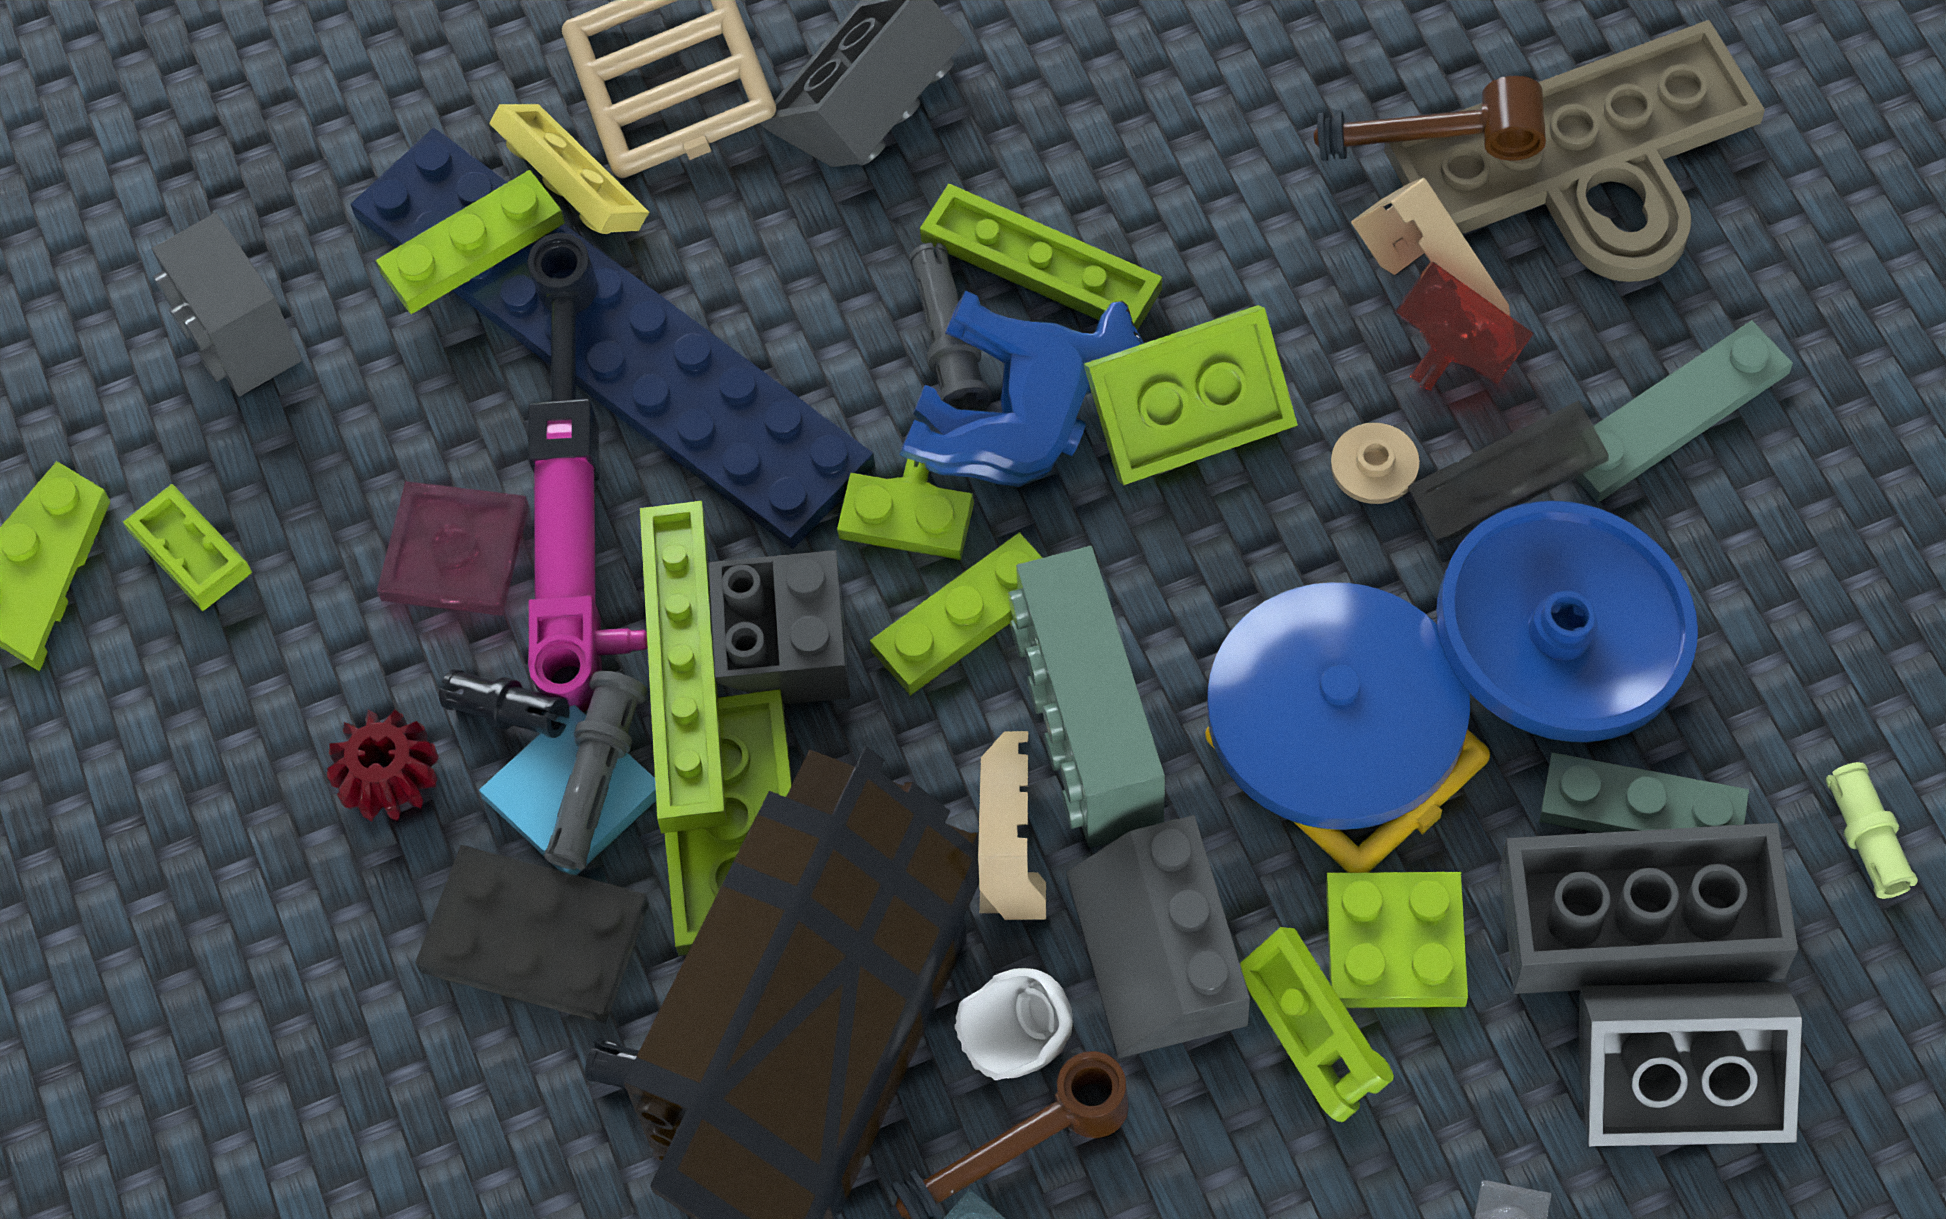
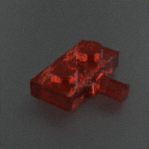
M1429 262L1394 312V314L1417 329L1427 345L1431 347L1414 372L1409 376L1416 383L1422 381L1420 386L1430 392L1450 362L1469 366L1492 384H1498L1534 334L1435 262Z

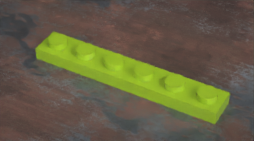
M702 501L640 508L656 805L660 832L669 833L726 826L727 815L718 689L714 667L709 563Z

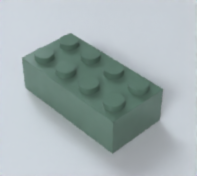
M1092 546L1017 564L1018 589L1008 592L1010 608L1014 619L1010 621L1012 636L1019 658L1026 657L1031 675L1027 676V683L1036 714L1043 713L1047 728V733H1044V739L1053 771H1061L1065 790L1061 791L1070 828L1082 826L1088 848L1111 843L1131 830L1163 823L1165 775Z

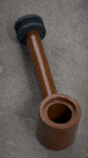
M1506 76L1498 78L1485 86L1482 91V109L1347 123H1345L1343 111H1336L1335 118H1332L1331 112L1329 118H1326L1325 113H1318L1317 128L1314 131V143L1319 147L1321 160L1328 161L1329 154H1332L1334 160L1335 154H1339L1340 159H1346L1347 147L1484 133L1485 150L1491 156L1508 161L1523 160L1537 155L1546 144L1543 89L1532 78Z
M1096 1051L1083 1052L1073 1056L1063 1065L1059 1072L1057 1080L1058 1092L1053 1095L1054 1103L925 1180H922L916 1170L908 1173L910 1181L907 1182L903 1177V1185H900L897 1180L891 1183V1187L897 1197L895 1206L901 1217L906 1219H929L932 1216L934 1219H941L942 1214L937 1204L1067 1126L1077 1134L1088 1138H1101L1114 1133L1124 1123L1129 1109L1126 1078L1119 1063L1109 1055ZM1089 1084H1100L1111 1091L1109 1098L1097 1106H1086L1075 1099L1078 1091Z

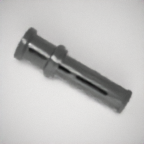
M932 243L920 245L910 253L909 259L914 270L932 344L927 352L926 360L930 371L937 374L941 391L938 395L943 402L958 410L984 411L991 405L993 396L989 385L983 382L978 366L982 357L981 350L945 333L953 311L959 302L947 248L943 244L937 243L935 247L937 258L935 259Z
M612 671L593 673L589 683L590 688L594 691L585 720L578 722L574 730L575 743L579 748L557 814L556 824L544 853V858L547 861L570 870H576V868L583 870L585 868L591 847L590 844L595 828L598 825L617 760L623 758L630 751L633 741L628 733L637 705L642 704L646 700L647 687L640 681L621 673Z

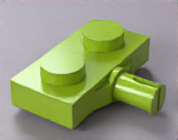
M910 459L906 461L902 478L885 479L850 473L837 527L838 536L842 540L961 560L974 506L973 493L935 487L927 482L929 470H927L925 464Z

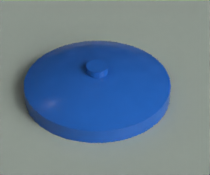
M1539 501L1517 505L1492 515L1475 527L1460 543L1448 564L1438 592L1436 615L1440 642L1449 664L1461 683L1476 700L1500 719L1526 732L1548 739L1568 742L1602 741L1628 734L1644 726L1660 714L1674 698L1687 677L1695 657L1698 637L1696 610L1687 583L1675 563L1652 538L1630 522L1617 515L1585 504L1565 501Z
M1333 582L1311 584L1285 591L1264 601L1244 616L1230 631L1215 657L1210 672L1207 697L1208 725L1213 746L1224 768L1235 783L1261 806L1278 816L1311 827L1338 830L1366 828L1394 820L1412 811L1431 797L1449 777L1462 752L1469 723L1470 692L1456 676L1445 656L1437 624L1420 609L1402 598L1365 585Z

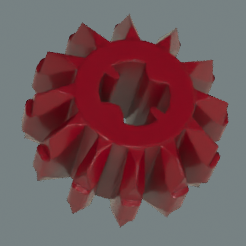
M368 709L365 726L358 729L355 725L344 722L343 733L347 741L329 743L330 749L328 753L334 764L327 768V778L332 787L338 789L337 796L345 808L350 810L359 806L362 816L370 821L376 817L382 808H385L389 817L398 821L401 813L399 805L408 802L410 805L422 809L424 800L418 789L436 787L437 776L431 767L438 763L439 755L435 745L427 741L428 734L426 729L418 721L407 724L403 714L394 709L388 718L381 723L377 714Z

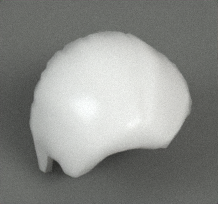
M1017 968L994 975L993 979L980 990L964 998L959 1003L956 1015L957 1022L954 1026L957 1031V1038L962 1044V1051L967 1054L973 1068L980 1070L987 1077L1000 1080L1004 1078H1017L1037 1071L1062 1053L1072 1033L1073 1014L1063 988L1054 978L1039 970Z

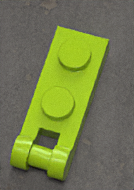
M1280 927L1240 963L1248 991L1320 1106L1331 1118L1338 1122L1346 1121L1359 1110V1100L1368 1092L1377 1094L1393 1081L1394 1076L1389 1064L1379 1053L1370 1047L1295 928ZM1342 1057L1350 1072L1340 1079L1331 1065Z

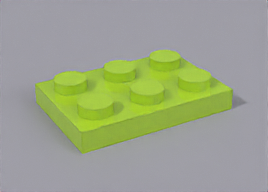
M1259 305L1083 364L1117 480L1123 485L1298 426L1265 308Z

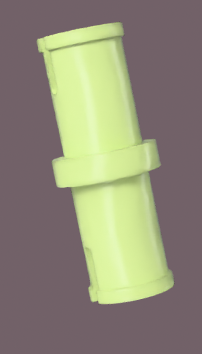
M1860 762L1850 763L1835 769L1832 772L1833 775H1828L1825 781L1828 788L1832 791L1847 827L1843 835L1851 849H1858L1874 885L1876 896L1882 899L1899 896L1911 889L1910 886H1915L1918 882L1916 874L1912 872L1896 837L1899 824L1892 812L1884 810L1868 775L1867 766Z

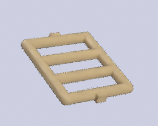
M615 0L571 18L563 24L562 34L611 171L616 177H629L687 153L690 160L711 152L710 143L771 119L775 115V101L735 0H710L714 9L713 12L598 59L595 58L589 36L677 0ZM723 33L732 56L612 104L605 81ZM739 78L741 79L749 102L632 150L628 149L621 129L622 126Z

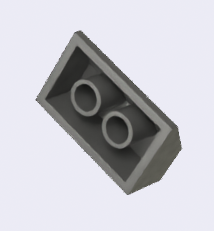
M860 0L776 98L775 115L760 124L769 132L830 167L852 164L865 165L876 158L884 149L886 142L883 138L892 127L903 122L916 111L920 105L918 96L928 84L939 80L951 69L954 64L952 56L966 39L934 0Z
M1195 815L1131 830L1066 872L1118 1059L1248 1026L1250 996Z
M1743 982L1580 986L1579 1059L1588 1146L1797 1142L1802 1015L1787 983Z

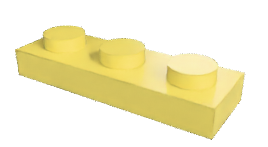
M499 104L489 124L507 141L506 146L514 155L527 160L543 176V183L548 189L563 196L580 213L579 217L587 227L602 234L640 230L649 211L539 104Z

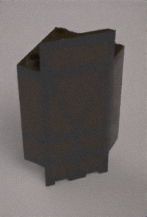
M865 746L855 767L809 749L787 796L784 797L771 791L768 792L624 1080V1085L641 1123L644 1135L648 1140L650 1148L654 1149L652 1155L661 1162L650 1184L652 1192L693 1219H838L967 942L964 915L979 885V833H969L946 824L945 822L950 814V810L914 782H905L904 785H901L884 776L879 771L885 760L868 746Z

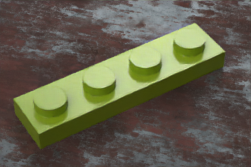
M952 184L947 185L920 227L921 242L925 244L932 243L934 248L937 243L943 244L950 255L1097 320H1100V317L1112 302L1124 301L1128 305L1133 324L1138 330L1162 291V276Z

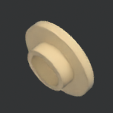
M1365 423L1349 429L1338 439L1332 451L1331 471L1336 484L1351 498L1369 504H1383L1397 500L1412 488L1418 476L1419 455L1413 441L1398 428L1383 423Z

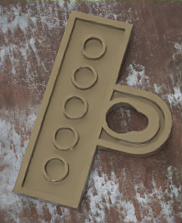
M1707 20L1538 82L1543 89L1546 144L1543 150L1533 157L1516 161L1495 158L1485 150L1484 133L1385 143L1384 152L1403 186L1423 177L1427 180L1462 234L1545 204L1572 252L1588 269L1598 275L1617 281H1643L1659 276L1674 266L1685 250L1691 228V213L1688 202L1663 160L1761 124L1765 109L1711 21ZM1482 103L1461 111L1482 109ZM1610 181L1623 183L1633 188L1644 202L1642 211L1645 214L1647 224L1637 232H1624L1618 229L1610 218L1597 213L1588 204L1586 194L1599 183Z

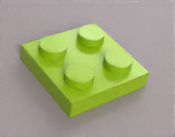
M1461 872L1327 873L1326 895L1330 984L1345 1008L1466 1007L1468 988Z

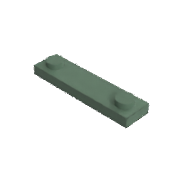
M1751 320L1559 449L1557 459L1589 495L1599 503L1790 374L1793 362Z

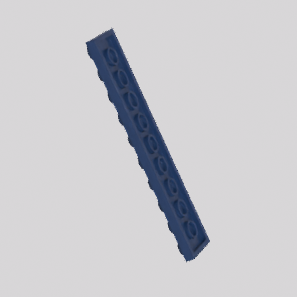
M433 127L350 205L358 220L397 248L508 182ZM563 224L546 234L566 233L580 239L587 248L598 283L596 297L590 306L576 313V385L792 550L845 497L850 473L866 475L875 466L874 453L568 226ZM538 239L452 291L551 366V311L540 301L528 266L530 250L540 240ZM560 270L553 275L552 279L567 278L574 270Z

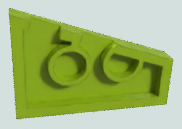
M58 461L54 463L0 527V647L39 672L48 653L44 646L54 622H61L69 603L66 593L76 569L85 564L110 504V499L103 488Z

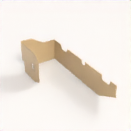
M1424 177L1408 183L1379 200L1351 221L1380 267L1394 275L1425 253L1443 282L1445 283L1451 279L1456 288L1451 291V294L1475 330L1478 332L1485 328L1494 341L1495 346L1490 352L1497 363H1500L1515 351L1509 304ZM1391 203L1392 206L1385 210L1383 206Z
M1028 731L1003 732L981 757L978 845L979 913H1000L1004 920L1046 919V882L1038 872H1028L1027 838L1017 837V827L1028 824V792H1020L1021 786H1028V755L1018 754V743L1028 742Z

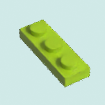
M528 170L378 258L376 263L380 274L408 312L413 314L565 224L562 210L532 171Z
M1019 532L870 640L871 652L911 696L1010 624L1011 620H1014L1008 592L1018 589L1016 565L1041 559L1042 556Z

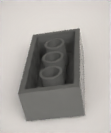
M1778 823L1506 838L1499 873L1514 994L1580 990V986L1696 984L1785 979L1798 951Z

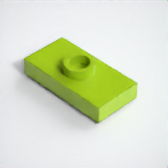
M173 484L123 521L127 531L202 611L206 610L252 573L248 563Z

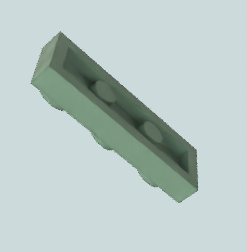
M1551 753L1539 822L1595 833L1744 825L1749 789Z

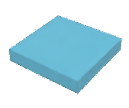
M575 705L569 707V718L559 716L555 720L567 724L560 736L550 738L540 733L479 789L482 799L543 856L553 833L557 814L579 748L575 743L574 730L578 722L584 721L586 717ZM628 753L623 758L617 760L598 825L595 828L590 844L591 847L586 860V866L656 801L655 777ZM554 865L569 880H572L581 871L578 868L570 870Z

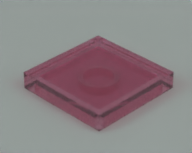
M405 481L377 588L380 600L503 616L529 510L526 496Z

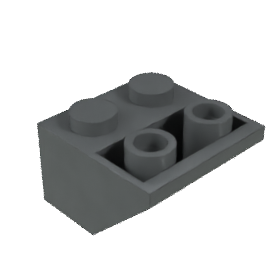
M836 550L709 562L716 683L748 693L780 689L783 703L785 704L851 698L843 591Z

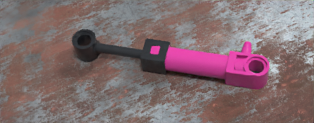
M554 233L546 235L537 241L530 250L528 258L529 271L540 301L551 311V402L530 403L528 406V461L534 473L535 599L529 600L528 667L530 677L538 693L553 697H563L568 701L569 707L575 705L582 712H585L589 708L594 692L589 685L594 672L602 671L601 655L630 654L632 651L646 650L648 646L647 631L630 630L628 628L601 630V617L595 604L594 481L600 479L599 424L590 400H576V313L590 306L596 297L598 283L587 248L582 241L571 234ZM560 270H574L567 278L552 279L553 275ZM574 666L580 668L577 676L570 682L563 684L551 682L554 674L563 667Z

